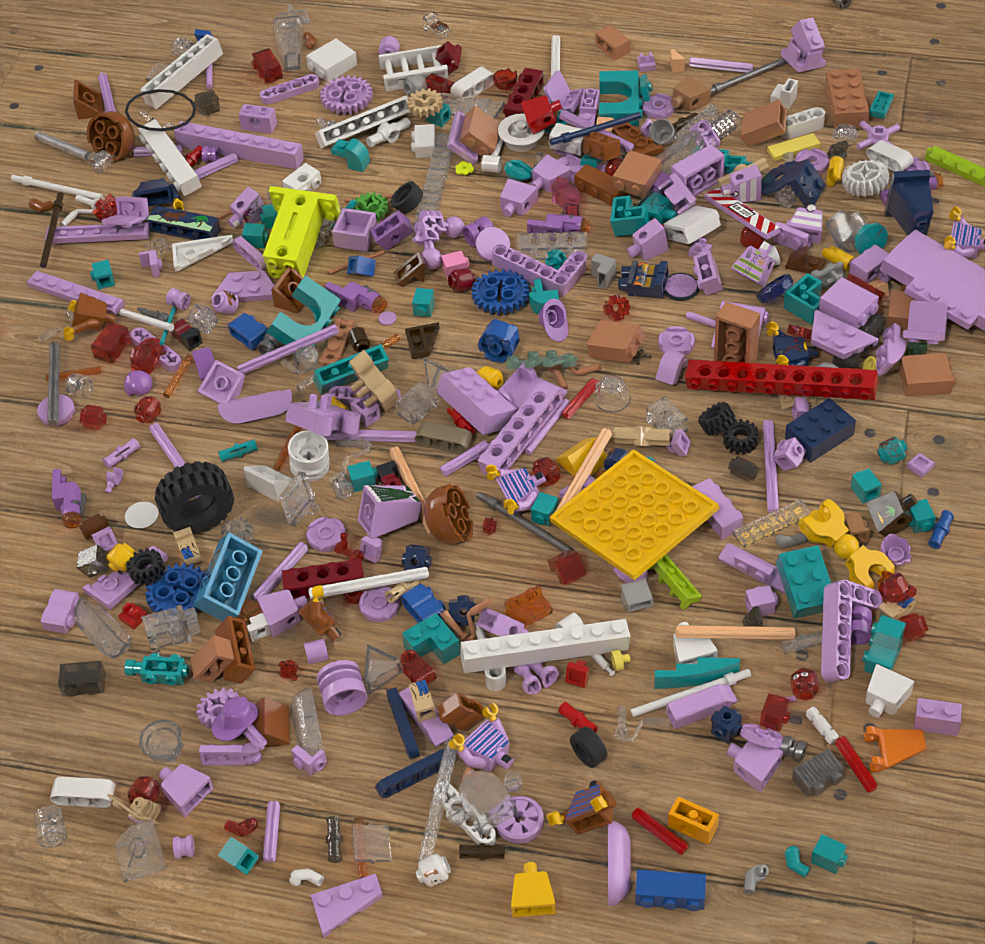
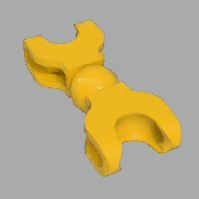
M825 499L820 504L819 512L825 520L824 523L816 521L811 516H805L799 520V529L811 542L823 543L829 549L833 546L836 555L841 559H846L844 564L849 571V581L874 589V582L869 576L868 571H874L882 578L889 577L894 573L895 567L883 552L869 550L864 545L859 548L858 540L854 536L846 534L849 529L844 524V513L832 500Z

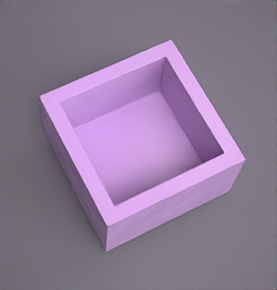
M343 208L332 230L334 247L367 252L374 238L371 228L377 225L376 213Z

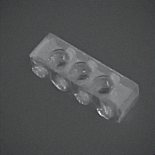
M587 232L517 234V251L537 261L545 260L548 257L547 252L553 249H559V251L564 252L567 259L573 252L582 251L587 255L588 259Z

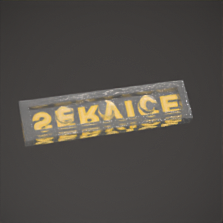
M799 499L733 530V536L745 548L799 523V520L808 516L811 511Z

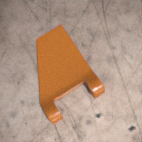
M867 726L866 733H863L865 742L878 740L881 757H871L872 763H869L870 772L886 770L926 750L923 729H879L874 726Z

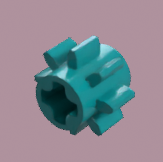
M553 249L547 252L548 257L545 258V264L559 270L567 260V257L559 249Z

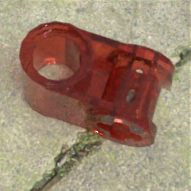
M406 650L401 654L402 672L411 683L426 680L427 685L437 679L435 671L416 651Z

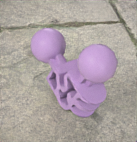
M422 210L420 212L419 221L414 224L416 235L412 238V241L417 243V245H424L422 256L426 269H437L442 263L441 253L434 248L433 244L439 240L441 233L444 232L450 238H457L462 235L464 223L459 217H448L444 222L443 215L438 210Z

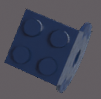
M809 159L799 162L788 161L772 169L763 177L761 181V194L774 193L790 184L804 207L807 208L808 205H815L825 187V183Z

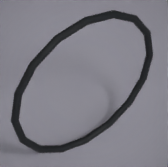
M166 89L149 90L137 94L127 102L125 108L126 116L130 122L137 127L150 131L178 129L188 124L194 118L196 112L192 99L183 93ZM165 92L184 97L191 103L193 111L192 115L185 122L177 126L152 128L135 122L130 117L128 109L129 105L138 97L150 93Z

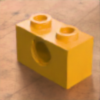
M679 796L668 813L669 828L709 845L718 829L719 814Z

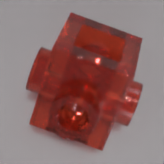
M110 193L103 199L99 198L94 204L95 209L92 213L100 221L117 215L116 199Z
M617 294L609 296V300L604 301L603 311L608 318L618 321L623 320L624 316L630 315V304L626 297H620ZM614 304H616L618 307L616 311H614L613 308Z

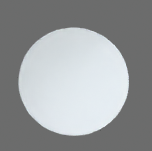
M138 502L128 508L125 513V521L133 528H145L156 521L159 512L157 507L150 502Z

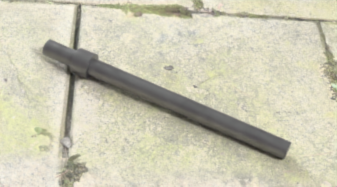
M781 58L723 83L713 84L710 87L711 94L720 93L725 88L784 65L787 61Z
M481 491L477 493L476 498L487 504V507L491 510L500 512L565 554H572L573 549L515 512L512 515L508 514L507 508L504 509L503 505L496 498H490Z

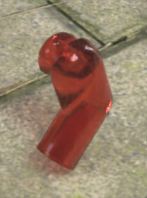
M254 817L245 819L240 823L228 820L225 823L224 830L244 837L256 830L258 821Z

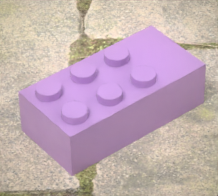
M470 367L441 375L436 392L481 434L484 435L501 430L511 420L512 415L516 413L517 409Z

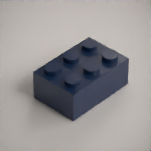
M828 398L786 425L785 439L788 440L795 437L806 449L803 457L811 463L852 437L856 420L832 399Z

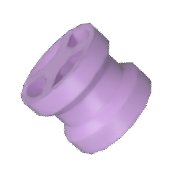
M187 835L185 838H180L179 836L173 838L175 859H180L182 856L194 857L193 835Z

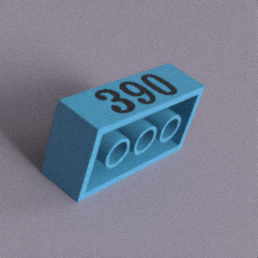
M228 532L217 544L193 606L222 622L228 616L236 618L240 613L263 551Z

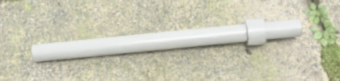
M11 176V181L22 183L24 186H36L72 195H81L90 199L97 198L100 201L103 200V194L35 180L29 176Z
M749 669L734 674L733 672L727 673L720 679L630 709L631 715L636 717L665 707L667 703L717 684L735 685L737 681L751 677V672Z

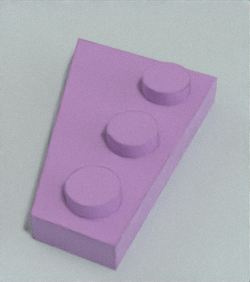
M376 874L311 895L324 938L331 934L330 931L337 926L347 923V919L357 912L361 913L383 897Z

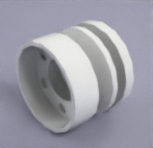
M310 430L301 431L290 439L288 454L292 474L299 480L306 482L317 481L323 478L328 473L330 467L327 439Z

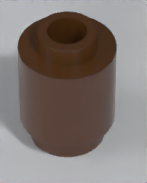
M98 513L83 521L79 528L87 540L88 538L93 539L92 534L107 528L109 523L105 515L100 516Z

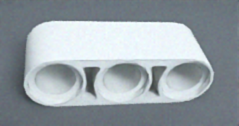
M479 67L455 82L450 92L462 102H467L492 86L496 76L486 68Z
M815 107L787 116L785 133L779 136L783 139H791L822 129L824 127L825 110Z
M883 140L878 141L866 150L870 160L873 159L874 162L879 160L880 163H884L892 171H903L914 162L912 155L908 151Z
M57 777L53 783L50 801L61 806L107 808L112 803V799L107 795H114L116 784L107 779Z

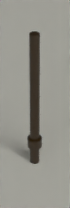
M62 192L57 193L56 200L53 202V213L40 262V267L42 268L47 267L59 214L63 209L64 193Z

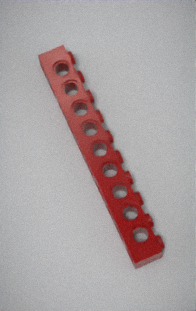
M690 359L685 373L687 389L875 400L879 383L877 370Z

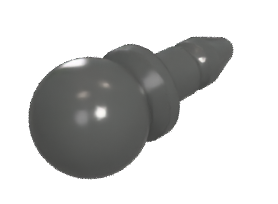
M137 308L141 314L164 322L168 320L169 315L165 312L160 313L157 310L154 313V311L147 310V308Z

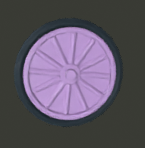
M688 273L671 274L668 277L664 294L677 301L689 300L699 292L697 279Z

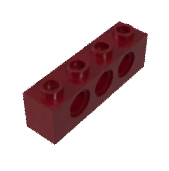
M524 68L522 74L519 75L517 84H514L512 94H509L507 104L503 107L505 118L515 114H524L521 102L538 97L544 84L542 70Z
M361 558L281 570L283 590H289L293 600L302 596L310 598L309 589L315 586L364 578Z

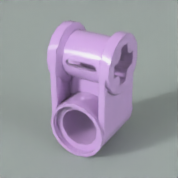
M701 120L690 128V135L698 145V148H704V146L707 147L709 145H713L715 148L720 146V139L708 121Z

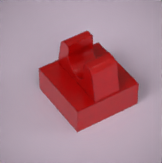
M128 602L122 607V612L118 617L121 622L135 630L148 615L145 610L134 603L130 604Z
M579 659L576 663L569 661L566 666L565 682L585 688L588 683L589 667H585L587 662Z

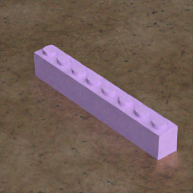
M188 123L174 130L176 143L181 145L182 148L194 150L198 145L202 147L208 146L209 148L217 146L219 155L227 156L235 153L239 159L296 170L304 160L302 145L299 143L194 123Z

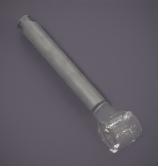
M40 131L35 133V140L88 161L92 169L97 173H102L113 163L111 155L104 150H101L99 153H92L46 133H41Z

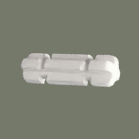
M811 707L806 711L807 718L813 721L812 724L822 736H825V740L829 744H833L839 737L835 730H831V725L822 715H819L820 712L817 708Z

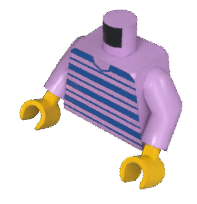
M955 206L951 209L948 216L950 220L956 221L953 223L951 235L944 239V248L947 250L951 249L966 259L977 258L978 249L985 250V239H980L982 230L971 226L963 217H960L961 209Z
M490 464L485 470L488 473L487 478L489 480H494L497 476L498 479L496 480L506 497L503 508H507V513L510 515L514 514V512L519 515L523 511L531 510L540 493L537 486L546 481L541 471L530 476L526 468L498 469L497 471V467Z
M492 703L489 705L492 713L488 707H485L482 711L483 716L490 718V721L486 720L466 739L458 733L449 741V747L453 750H458L459 757L468 767L483 769L487 772L494 769L498 764L507 770L514 761L508 755L510 742L499 717L496 718L495 716L498 713V706Z

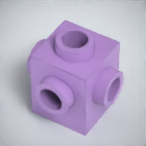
M795 437L788 440L784 439L778 443L777 450L772 459L783 471L798 467L803 461L806 449Z

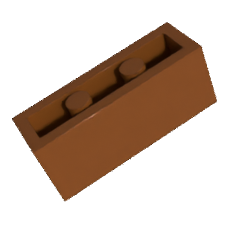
M588 164L574 175L576 189L611 206L614 197L628 196V193L613 189V176Z
M228 616L215 629L216 636L231 640L234 661L223 671L224 680L242 684L256 669L246 621Z

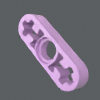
M239 236L232 241L234 249L258 271L267 268L263 254L243 237Z

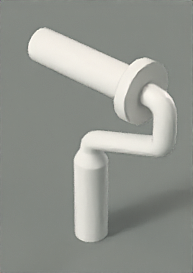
M77 195L76 201L91 206L93 210L76 209L60 222V225L67 226L78 213L94 214L98 212L101 208V201L97 198L92 200Z

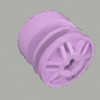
M349 660L335 661L324 666L316 676L325 711L329 714L336 716L351 714L366 704L368 699L362 682L359 666L355 662Z

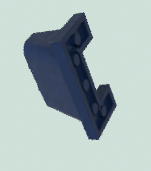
M930 170L893 171L884 215L885 217L893 216L907 236L914 230L927 236L934 212L929 183Z

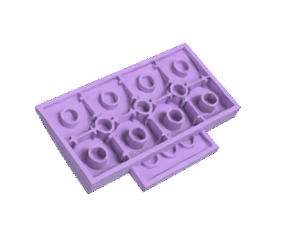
M917 230L909 234L885 257L880 271L906 285L905 294L917 301L947 303L948 319L967 330L972 325H975L985 331L984 268L951 249H945L942 244Z

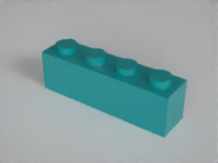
M382 344L364 350L379 371L387 369L389 358ZM359 353L314 370L313 381L320 395L329 392L334 386H344L359 380L349 363Z

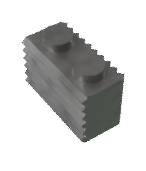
M827 748L822 753L795 767L792 779L807 798L812 795L818 796L825 791L827 786L831 784L837 785L843 780L845 767L831 750Z

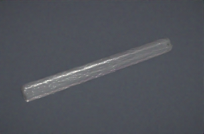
M452 738L446 740L418 861L433 855L457 754V749L453 750L449 747V741Z

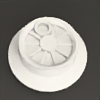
M515 114L505 118L499 124L498 134L509 149L525 152L537 145L544 134V129L533 135L527 124L525 114Z

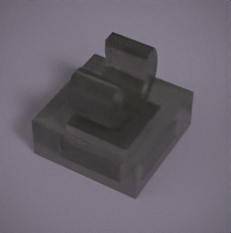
M847 141L832 144L827 153L829 158L839 156L844 159L847 157L846 151L849 147Z

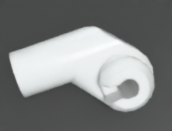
M307 868L294 870L290 874L291 878L289 879V882L294 886L301 885L302 880H307L320 886L324 881V876Z

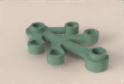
M556 350L546 351V357L538 356V351L527 352L528 359L519 360L518 356L507 357L506 369H518L522 363H524L525 368H532L542 364L543 367H551L557 364H561L562 367H572L576 365L578 357L574 356L573 353H565L563 356L557 355Z

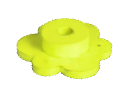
M465 161L455 166L456 174L468 175L474 171L472 163Z

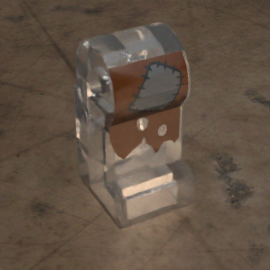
M432 12L423 17L424 30L436 40L440 41L451 35L450 28L438 18L437 13Z

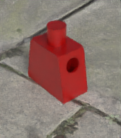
M546 95L521 102L527 124L533 135L555 123L556 117L554 112L563 109L560 100L550 103Z

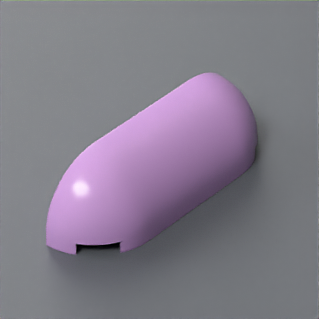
M291 389L277 390L230 400L227 403L218 404L217 407L220 415L226 421L243 423L282 414L288 409V403L292 401Z
M616 821L608 824V906L619 904V901L629 895L631 890L630 836L625 827Z

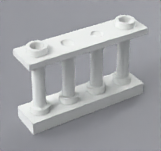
M441 45L379 55L380 70L386 69L387 74L383 75L385 91L404 89L406 79L417 75L423 76L429 85L448 82L447 65H440L435 59L437 48ZM433 61L434 67L425 68V62ZM418 64L419 69L409 71L408 65ZM402 66L403 72L393 73L392 68Z

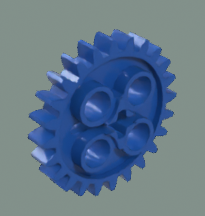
M503 268L501 272L495 269V273L488 271V275L482 274V278L477 277V282H473L472 300H474V305H478V309L483 308L484 313L489 310L490 315L496 312L497 316H499L500 312L506 315L507 311L513 314V309L519 311V306L524 307L525 302H528L529 284H527V279H523V275L518 276L517 271L512 274L511 269L508 272H505ZM500 282H502L501 302H499Z
M175 563L174 568L167 565V570L164 571V575H161L162 578L160 580L155 579L156 583L150 582V585L146 586L147 592L145 596L151 611H155L157 616L162 614L164 620L170 616L171 621H173L178 616L181 621L183 615H186L188 619L191 612L197 615V608L193 604L206 573L205 571L201 572L200 567L194 569L193 564L186 567V564L183 563L181 567H178V564Z

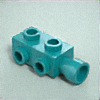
M152 653L150 656H144L143 662L127 659L125 661L124 673L126 676L140 674L142 682L147 684L183 685L185 677H188L189 665L186 664L185 659L180 655L173 654L169 658Z

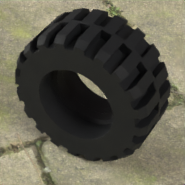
M194 461L191 464L189 462L184 463L181 467L177 466L173 468L172 472L165 474L164 479L160 480L155 490V502L163 522L169 529L177 532L190 527L192 533L198 534L200 531L205 530L206 532L211 530V527L218 526L221 520L224 521L227 518V513L231 512L232 505L234 504V494L224 471L220 467L205 461L204 463ZM201 495L200 497H198V498H196V499L187 501V500H189V499H191V498H193V497H195V496Z

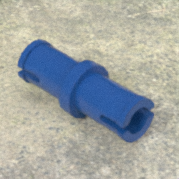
M948 510L942 511L938 523L934 524L933 534L928 541L930 547L934 549L941 547L942 541L948 535L949 526L954 519L952 512Z

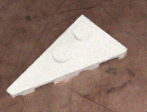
M232 235L173 243L175 272L232 244Z

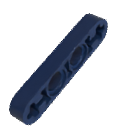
M396 687L386 690L388 702L408 758L411 760L420 757L418 746Z
M448 748L441 749L381 779L376 784L375 789L381 798H388L448 768L453 764L455 758Z

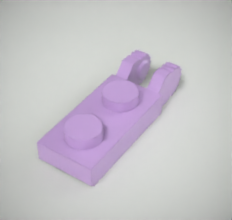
M247 743L244 746L234 744L200 745L199 749L202 765L258 764L262 759L260 749L255 748L252 743Z

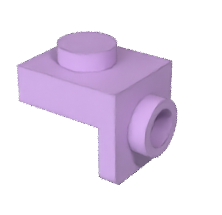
M156 250L139 252L141 266H150L153 278L160 277V269H163L161 259L157 257Z
M299 745L291 750L294 765L300 770L304 769L311 776L321 771L327 763L325 752L322 749L313 757Z

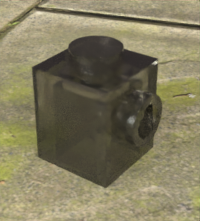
M213 90L195 94V101L193 103L196 111L201 116L220 112L219 97Z
M98 544L78 552L77 569L89 578L108 571V552Z

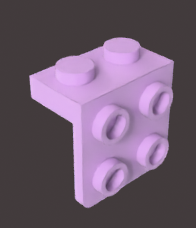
M559 70L555 71L544 87V93L549 101L560 100L563 107L561 110H566L572 114L579 103H581L584 88L570 90Z
M116 197L117 215L103 219L102 224H108L109 227L122 225L123 228L132 227V224L143 223V220L149 217L147 198Z
M791 219L786 224L776 223L780 227L781 233L773 236L774 242L796 251L807 245L809 249L813 244L808 242L809 234L788 226Z
M911 301L908 330H903V338H908V342L917 343L920 342V339L927 340L928 344H938V341H944L948 304L942 302Z

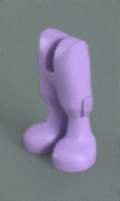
M542 662L513 666L514 672L524 678L522 688L527 694H537L542 688L541 683L545 688H548L558 677V670L554 666L543 667ZM530 669L536 672L539 679L536 676L532 675Z

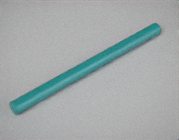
M172 307L167 323L171 324L176 311L175 307ZM164 329L160 345H164L168 330Z

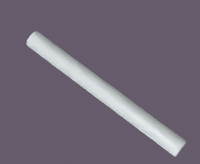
M121 309L119 312L121 316L168 331L174 330L173 324L125 309Z

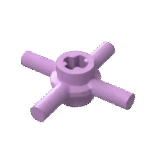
M861 121L859 126L869 134L868 139L856 144L858 150H861L869 145H874L880 140L892 144L888 141L889 135L900 130V126L895 124L886 129L884 126L877 125L872 128L865 121Z

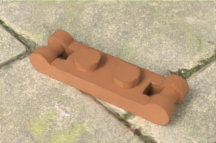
M336 317L335 325L338 327L339 333L328 339L322 356L318 360L319 367H324L342 359L349 342L348 333L355 327L354 319L343 320L342 317Z

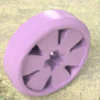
M514 796L508 798L496 810V829L500 836L509 842L518 844L529 842L535 839L542 831L544 825L543 811L540 805L529 797ZM523 817V821L520 820V823L516 822L515 818Z

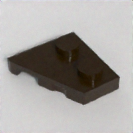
M439 322L405 329L412 359L430 356L440 330Z

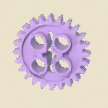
M350 75L347 78L341 76V79L335 77V81L329 80L330 84L325 83V87H322V91H320L323 107H326V110L330 109L331 113L335 111L337 114L343 112V115L346 112L352 114V111L358 113V109L364 110L363 106L368 107V103H371V98H373L370 83H367V80L362 81V77L356 79V76H353V78H350Z

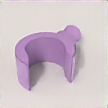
M113 467V473L107 471V488L105 492L111 493L112 488L120 484L123 478L122 469Z

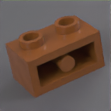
M592 132L588 136L583 137V152L589 156L607 161L621 156L620 140L599 132Z

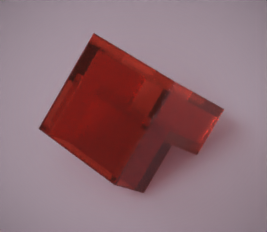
M433 73L426 77L428 89L430 88L431 91L436 90L437 93H441L443 101L451 95L450 90L455 82Z
M567 550L547 560L551 572H556L560 584L565 585L586 575L577 551Z

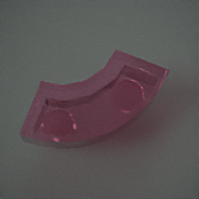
M557 176L552 186V203L559 205L562 208L563 214L581 216L579 190L566 178Z

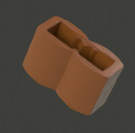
M462 693L454 694L437 706L440 720L443 723L454 725L458 730L468 731L486 719L482 714L483 705L475 699H469Z

